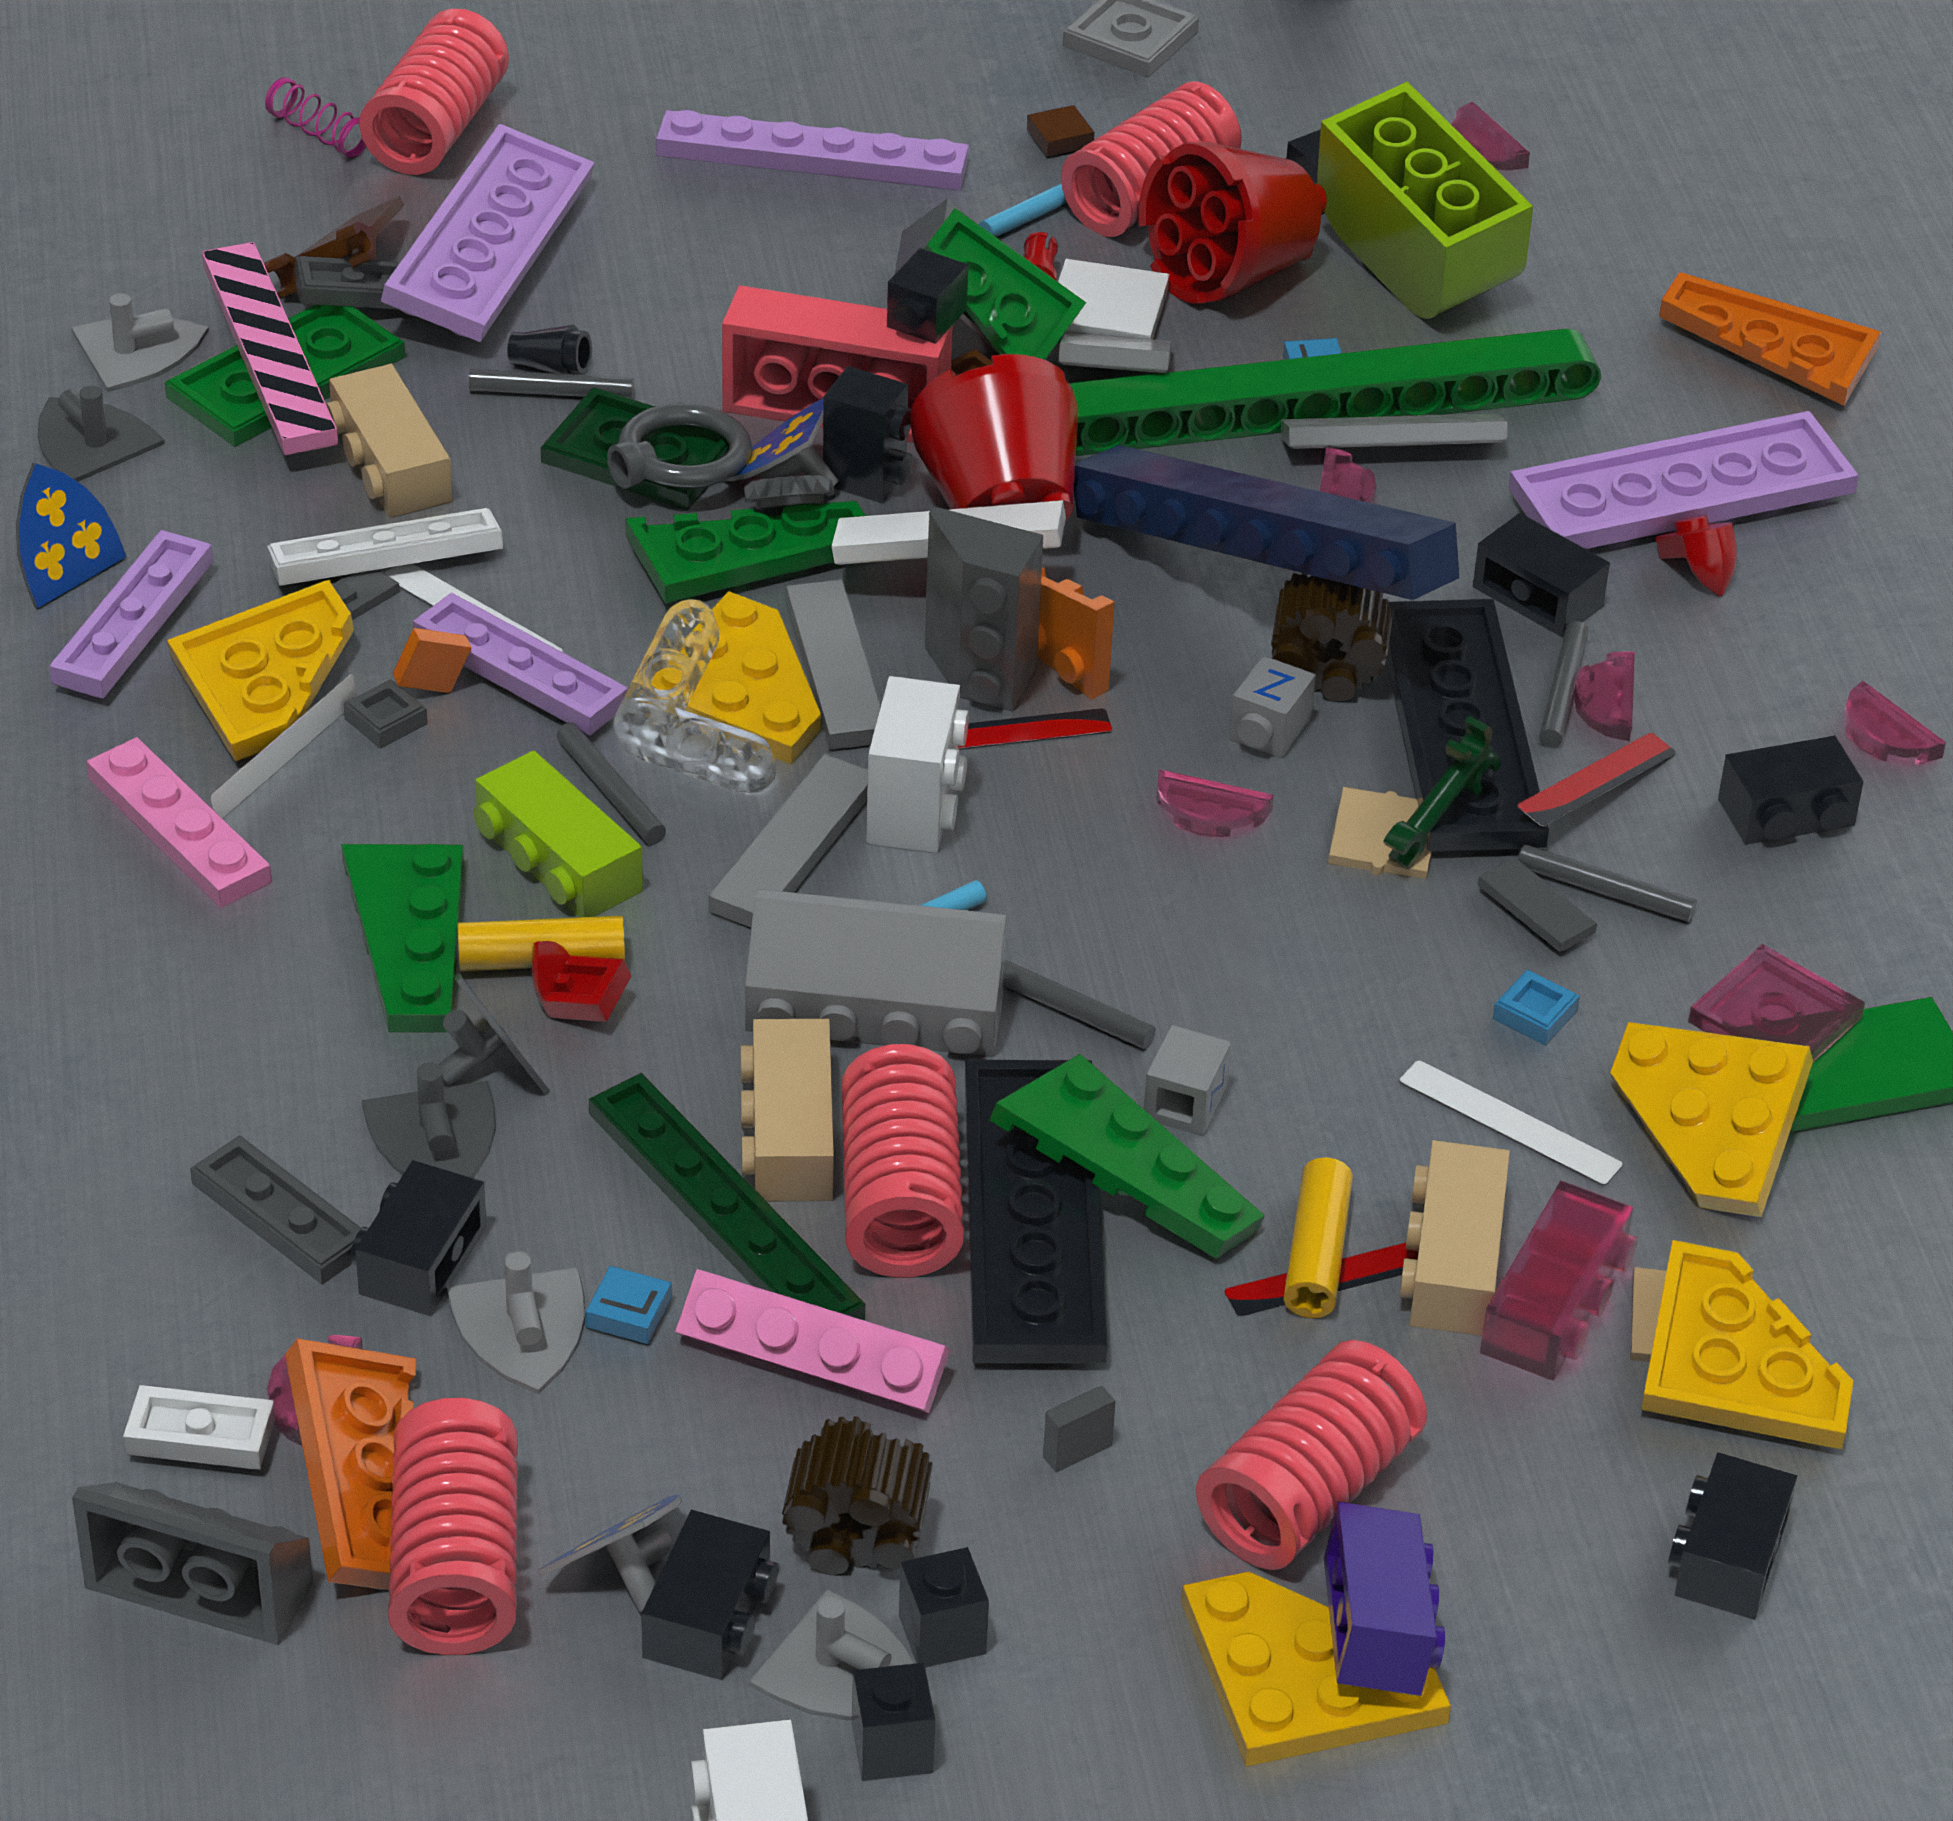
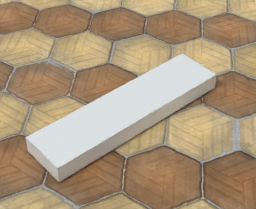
M1063 500L949 509L950 511L1044 535L1043 549L1061 547L1066 520ZM930 511L839 518L831 546L834 563L844 565L928 558Z
M487 508L267 545L269 564L279 586L503 549L502 531L490 509Z

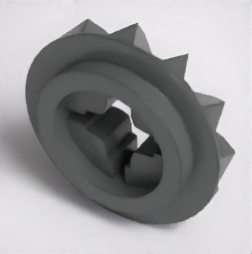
M823 475L775 477L751 481L744 487L745 502L756 503L757 510L783 509L784 506L824 503L823 497L834 495L833 481Z

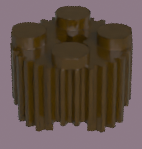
M1294 572L1291 575V581L1286 580L1284 588L1280 589L1271 641L1272 659L1316 674L1314 692L1320 689L1327 699L1334 702L1352 699L1355 696L1356 688L1359 690L1363 689L1364 682L1368 684L1373 683L1374 676L1379 677L1381 669L1385 668L1392 624V609L1388 608V599H1383V593L1312 575L1308 577V574H1297Z
M854 1416L852 1421H848L844 1417H839L838 1422L827 1419L821 1429L820 1436L814 1434L811 1436L810 1442L805 1440L802 1443V1447L797 1449L782 1511V1515H784L782 1523L787 1525L786 1533L793 1535L792 1541L794 1543H802V1550L804 1552L809 1551L808 1563L812 1568L828 1575H838L844 1573L850 1564L856 1568H863V1565H868L871 1569H877V1565L881 1564L888 1568L900 1569V1562L914 1559L915 1550L918 1546V1541H920L933 1463L929 1462V1453L923 1452L924 1446L922 1443H913L905 1439L904 1446L902 1447L900 1446L899 1439L889 1440L886 1433L882 1432L878 1436L874 1435L870 1429L871 1424L861 1421L858 1416Z

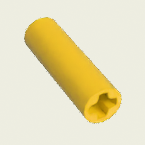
M623 916L458 923L460 972L531 969L532 949L537 941L556 942L564 947L571 956L623 959L625 962Z
M1316 1158L1309 1161L1302 1170L1283 1300L1286 1307L1292 1313L1306 1318L1324 1317L1333 1311L1336 1304L1353 1175L1351 1169L1345 1163L1333 1158Z

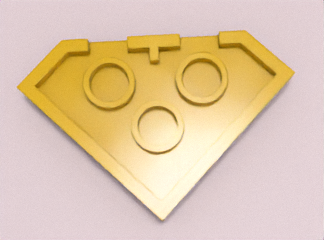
M328 579L168 639L167 643L173 662L236 762L260 753L308 711L352 635L354 627L350 611Z
M730 591L724 595L639 687V706L788 764H792L821 731V712L779 611Z
M1628 1022L1610 1071L1617 1091L1624 1101L1631 1105L1642 1121L1645 1131L1666 1161L1673 1165L1683 1179L1687 1191L1699 1208L1762 1217L1813 1064L1810 1047Z
M1672 1240L1641 1410L1842 1450L1854 1380L1837 1362L1830 1365L1810 1343L1812 1334L1779 1298L1772 1301L1752 1279L1754 1270L1738 1252Z
M1251 1572L1182 1585L1181 1605L1245 1767L1448 1724L1451 1705L1435 1669H1428L1421 1696L1337 1683L1329 1607Z

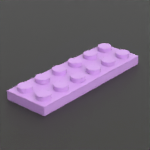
M499 124L385 283L381 302L398 308L408 315L417 316L447 328L457 335L481 342L591 179L595 162Z
M1805 411L1514 470L1510 472L1508 489L1527 517L1579 546L1588 549L1660 533L1676 531L1675 521L1690 517L1707 515L1708 522L1713 523L1856 493L1859 475L1812 413Z

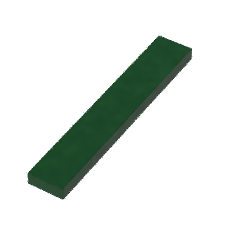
M642 1072L588 1098L589 1115L752 1286L865 1320L866 1304Z

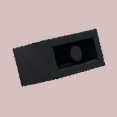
M847 366L823 396V461L838 480L833 486L834 489L883 504L897 484L903 485L912 465V455L907 453V436L911 429V409L908 408V384Z
M1518 513L1478 543L1473 588L1563 638L1569 622H1584L1604 606L1610 562L1522 513Z
M1836 735L1726 754L1718 800L1743 843L1748 845L1855 826L1864 781Z
M412 1160L399 1182H392L386 1188L381 1200L379 1213L370 1227H362L355 1237L351 1250V1263L357 1266L359 1295L432 1316L447 1292V1287L452 1284L487 1227L484 1181Z
M1717 1452L1709 1477L1705 1478L1696 1475L1685 1512V1515L1695 1517L1692 1527L1679 1524L1673 1540L1668 1565L1680 1568L1674 1596L1755 1620L1788 1521L1798 1475Z
M691 1509L641 1613L642 1658L723 1680L734 1654L743 1656L749 1647L755 1624L753 1612L758 1601L768 1603L776 1585L779 1565L777 1562L770 1561V1531Z

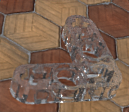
M692 599L680 601L673 605L665 614L615 714L613 722L615 734L625 752L635 758L738 793L753 794L761 792L769 787L775 779L777 771L776 760L766 740L751 732L685 711L718 645L720 631L714 613L707 604L700 600ZM696 621H699L703 630L701 632L691 631L685 641L680 630L681 627L691 628ZM683 646L688 655V658L684 654L680 653ZM673 667L682 671L683 674L680 682L672 689L659 690L651 684L655 674L663 668ZM649 719L657 733L642 730L639 736L635 737L631 727L633 725L643 726L646 720ZM660 734L667 736L666 746L664 745ZM701 734L711 739L708 750L699 757H685L679 752L682 742L691 735ZM724 746H726L730 758L723 756ZM752 755H756L760 765L758 767L748 766L744 773H740L737 763L733 759L748 762Z

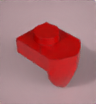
M1700 515L1675 521L1676 532L1655 537L1660 559L1686 557L1691 571L1704 587L1717 596L1725 593L1733 577L1737 562V543L1732 522L1709 524L1707 515Z
M537 941L533 945L531 961L533 986L546 1014L550 1018L607 1022L632 977L624 960L571 956L564 947L553 941Z

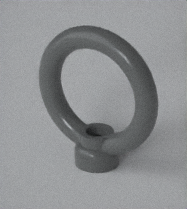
M666 404L649 408L632 417L621 430L618 444L612 445L608 449L607 461L613 479L624 489L638 485L645 479L672 487H705L724 482L737 475L750 459L752 443L749 433L744 426L734 417L723 411L697 404ZM689 425L702 427L718 433L728 441L730 449L722 458L707 464L675 465L658 460L651 444L647 441L641 442V440L648 433L659 428Z

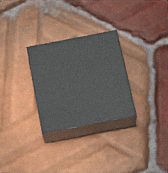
M390 679L345 702L344 717L346 721L381 749L427 725V708Z
M1103 1386L1096 1387L1046 1411L1043 1458L1055 1472H1059L1112 1446L1116 1401Z

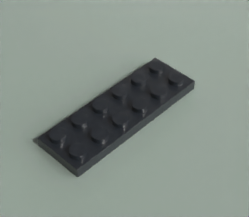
M1494 599L1389 602L1388 608L1392 609V624L1387 662L1418 807L1455 759L1446 753V744L1450 739L1457 743L1462 741L1467 730L1465 720L1468 716L1492 728L1493 733L1489 746L1492 752L1501 758V765L1497 772L1487 768L1483 773L1480 781L1482 791L1479 795L1465 788L1458 794L1427 834L1426 844L1428 851L1523 848L1525 844L1535 848H1547L1548 824L1545 826L1539 825L1518 808L1519 803L1539 793L1540 789Z
M965 1059L972 1363H1106L1108 1345L1099 1187L1092 1183L1096 1174L1066 1156L1058 1163L1038 1151L1036 1147L1039 1140L1017 1126H1014L1007 1132L989 1121L997 1102L1068 1060Z

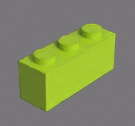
M533 750L475 779L476 806L473 809V816L478 829L486 838L494 839L502 846L522 871H529L537 878L558 904H565L578 917H595L643 892L642 846L536 751Z

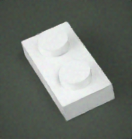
M139 1385L123 1435L125 1454L260 1470L275 1422L274 1400Z

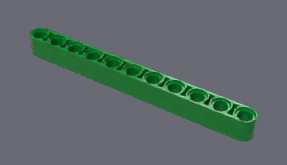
M1557 329L1069 383L1074 391L1078 405L1076 456L1098 454L1117 445L1134 449H1145L1281 433L1282 419L1445 415L1576 400L1586 397L1598 387L1601 380V370L1580 332L1574 329Z

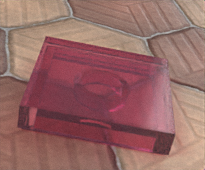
M1761 944L1691 1006L1688 1023L1707 1033L1809 1046L1814 1062L1862 1018L1865 1002L1768 946Z

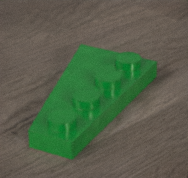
M857 501L784 506L781 515L766 516L762 513L754 512V509L731 510V519L698 521L697 513L674 514L672 524L647 525L646 517L625 518V531L628 541L665 603L832 563L834 558L831 546L839 518L866 515Z
M341 844L342 862L351 885L354 907L361 922L363 940L367 955L369 954L374 981L388 1032L448 1033L443 1027V1020L449 1012L453 1011L454 977L456 976L458 923H460L464 869L463 845Z
M1081 1054L997 1102L989 1121L1007 1132L1014 1126H1017L1037 1138L1039 1143L1036 1149L1058 1163L1066 1156L1096 1175L1092 1183L1112 1196H1115L1117 1193L1132 1196L1146 1205L1145 1216L1216 1259L1256 1234L1265 1215Z

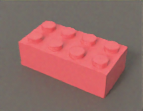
M739 285L722 322V411L785 422L822 399L847 366L908 384V408L911 409L919 393L933 379L951 369L953 325L935 344L888 328L887 309ZM910 429V432L907 436V442L914 443L912 438V432Z

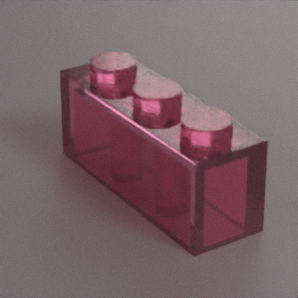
M1560 1180L1486 1308L1480 1353L1551 1381L1555 1380L1566 1358L1576 1361L1582 1352L1588 1336L1590 1324L1587 1323V1320L1591 1314L1598 1317L1603 1314L1614 1285V1280L1611 1277L1615 1271L1624 1274L1634 1256L1638 1238L1629 1234L1634 1207Z

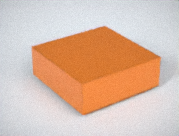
M413 628L392 674L397 685L400 687L451 693L472 647L466 635Z

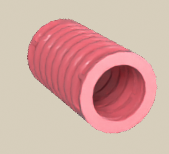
M451 8L440 11L430 19L421 34L417 36L414 43L385 78L383 84L379 86L374 96L366 103L360 114L359 128L361 137L367 149L379 162L391 170L408 175L428 173L439 166L508 69L509 53L507 44L497 28L481 15L466 9Z
M1198 81L1182 84L1174 91L1161 97L1145 109L1123 121L1120 125L1085 145L1081 150L1067 157L1062 167L1061 183L1069 207L1084 226L1104 237H1116L1132 228L1133 224L1139 222V201L1142 186L1151 165L1157 157L1167 155L1174 148L1184 143L1208 141L1240 149L1242 140L1237 116L1227 100L1211 86Z
M889 1044L873 1048L859 1055L847 1067L842 1077L846 1246L855 1261L876 1274L894 1278L917 1277L930 1274L945 1267L958 1255L963 1245L964 1226L962 1224L963 1206L961 1203L962 1187L960 1183L961 1167L959 1165L960 1149L958 1147L956 1077L951 1065L941 1055L927 1048L911 1044Z
M1348 1340L1337 1344L1320 1360L1318 1365L1305 1374L1286 1395L1272 1406V1409L1266 1412L1257 1420L1256 1424L1230 1446L1223 1456L1217 1459L1199 1476L1196 1485V1499L1201 1515L1211 1532L1233 1554L1255 1567L1275 1570L1282 1569L1290 1564L1297 1554L1314 1540L1315 1535L1323 1531L1330 1524L1331 1519H1334L1338 1501L1350 1503L1361 1494L1362 1489L1376 1479L1377 1474L1387 1468L1392 1460L1406 1449L1407 1444L1423 1432L1427 1422V1407L1422 1392L1414 1378L1397 1359L1373 1344L1358 1340ZM1233 1513L1235 1514V1516L1238 1518V1520L1241 1522V1524L1244 1526V1528H1245L1246 1530H1244V1529L1242 1528V1526L1239 1524V1522H1238V1521L1236 1520V1518L1234 1517Z
M442 1398L425 1402L410 1410L398 1422L394 1432L388 1618L389 1624L396 1636L408 1645L428 1653L466 1655L483 1651L501 1642L511 1632L516 1622V1501L518 1479L516 1458L518 1456L517 1429L510 1417L499 1408L483 1401L468 1398Z

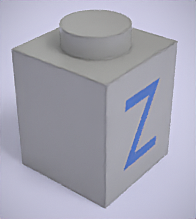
M1262 656L1233 694L1229 740L1282 759L1311 720L1316 674Z
M1171 1024L1146 1074L1144 1110L1162 1125L1203 1136L1228 1085L1232 1041Z

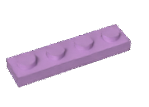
M160 530L49 665L51 684L104 699L213 563L212 544Z
M452 592L413 620V628L466 635L472 649L464 663V667L567 723H575L581 731L588 735H592L629 706L628 687Z

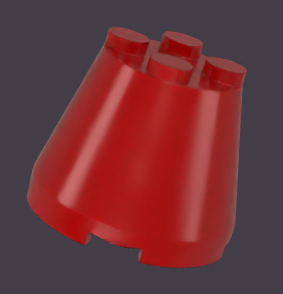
M1208 141L1184 143L1174 148L1167 155L1157 157L1151 165L1142 186L1139 201V226H1147L1150 246L1155 257V261L1150 267L1153 272L1170 274L1168 291L1183 301L1205 303L1224 300L1299 261L1309 259L1319 235L1321 214L1326 209L1327 197L1324 188L1320 184L1314 183L1305 169L1292 160Z
M1018 354L992 355V365L975 368L957 376L949 369L933 379L919 393L910 411V426L914 446L950 509L1063 500L1066 515L1065 523L1074 511L1073 493L1078 405L1074 391L1065 379L1064 371L1051 362L1033 356Z

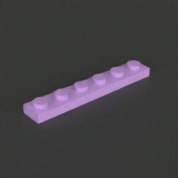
M666 110L656 138V156L951 190H961L969 155V144L953 143L940 138L932 140L901 137L895 133L874 134L850 131L843 127L821 128L803 126L791 121L777 123L750 120L744 116L724 117L706 115L692 110Z

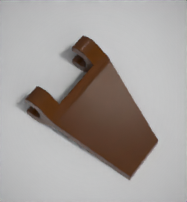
M398 196L355 215L295 257L284 253L266 261L264 265L267 272L274 271L280 280L281 288L277 291L279 298L284 299L298 293L294 276L296 257L340 259L353 253V257L349 260L352 267H357L375 259L376 237L403 208L404 203L401 197Z

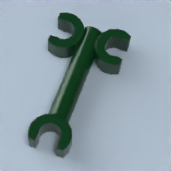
M1468 716L1465 720L1467 730L1462 741L1457 743L1450 739L1446 744V753L1455 759L1408 821L1397 822L1383 840L1384 844L1392 849L1388 855L1389 859L1408 870L1420 858L1426 844L1427 834L1462 789L1465 788L1479 795L1482 791L1480 781L1485 770L1490 768L1497 772L1500 768L1501 758L1493 753L1489 746L1492 739V728L1471 716Z

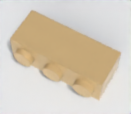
M392 363L329 379L331 402H327L326 405L337 428V434L343 440L346 458L351 467L358 466L360 468L364 487L369 498H377L389 518L453 502L450 457Z
M753 1019V1045L740 1046L741 1083H753V1090H741V1129H754V1136H742V1175H755V1190L767 1202L833 1201L834 1151L829 1019Z
M1432 1140L1429 1166L1416 1165L1411 1203L1422 1204L1424 1208L1423 1213L1410 1211L1405 1250L1418 1251L1417 1260L1404 1258L1399 1298L1412 1299L1409 1326L1488 1337L1496 1286L1510 1150Z

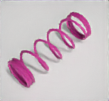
M280 78L270 86L265 98V108L268 113L277 118H284L289 125L300 127L309 136H317L321 143L333 145L337 152L348 158L356 157L365 150L366 145L362 138L352 150L346 151L344 149L345 138L352 127L359 124L360 117L354 118L351 112H344L334 124L332 142L322 139L320 134L328 130L336 119L337 106L335 103L326 104L318 113L321 105L320 96L316 93L311 94L302 104L305 94L304 87L300 84L297 85L290 78ZM290 83L292 88L289 89L284 98L283 109L274 111L273 99L277 90L283 84ZM298 88H300L302 91L300 101L296 105V107L289 112V110L294 106L297 100ZM290 93H291V97H290V99H289V101H288V103H287V105H286L288 96H289ZM316 97L318 99V106L315 112L307 121L302 122L304 106L310 98ZM302 104L299 111V123H293L287 116L295 112ZM327 107H334V115L331 122L326 128L319 131L318 123L321 114ZM318 113L315 125L316 132L306 130L303 125L309 123ZM344 116H350L351 120L343 126L338 140L335 141L337 124Z

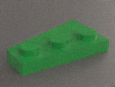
M956 208L953 209L925 247L927 251L968 264L966 312L1000 355L1018 354L1046 360L1086 304L1080 297Z

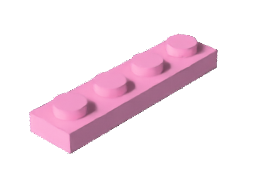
M138 737L86 761L88 779L220 908L272 883L270 864Z
M696 1269L675 1331L680 1336L928 1414L930 1413L950 1349L942 1344Z

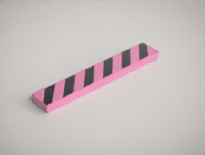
M249 242L202 251L203 268L283 454L290 455L338 445L335 423L255 243Z

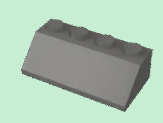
M756 889L745 983V1031L753 1032V1019H829L830 1040L875 1045L911 1044L932 1051L994 1057L1003 1000L1007 915Z

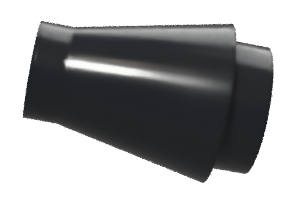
M575 325L530 332H512L508 340L507 355L509 362L514 365H524L552 374H585L591 364L592 341L587 331L578 330Z

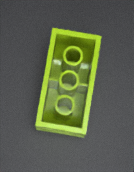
M1408 81L1321 121L1317 184H1320L1326 193L1327 205L1325 214L1334 231L1346 246L1412 313L1425 319L1435 317L1521 275L1527 263L1533 205Z

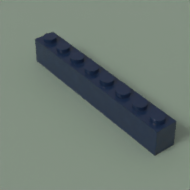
M1121 445L1075 463L1074 499L1077 518L1409 600L1417 599L1460 578L1455 522Z

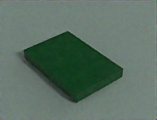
M593 387L540 447L541 463L621 488L610 473L607 461L608 449L612 445L618 444L621 430L632 417L655 406ZM689 425L659 428L648 433L641 440V442L647 441L651 444L658 460L675 465L707 464L722 458L730 449L728 441L718 433L702 427ZM645 479L642 483L624 490L689 510L708 486L695 488L672 487Z

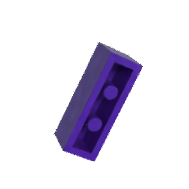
M1338 1501L1323 1559L1336 1681L1339 1684L1421 1696L1428 1669H1439L1445 1647V1629L1443 1626L1435 1625L1439 1606V1586L1429 1583L1434 1550L1432 1544L1424 1543L1420 1514Z

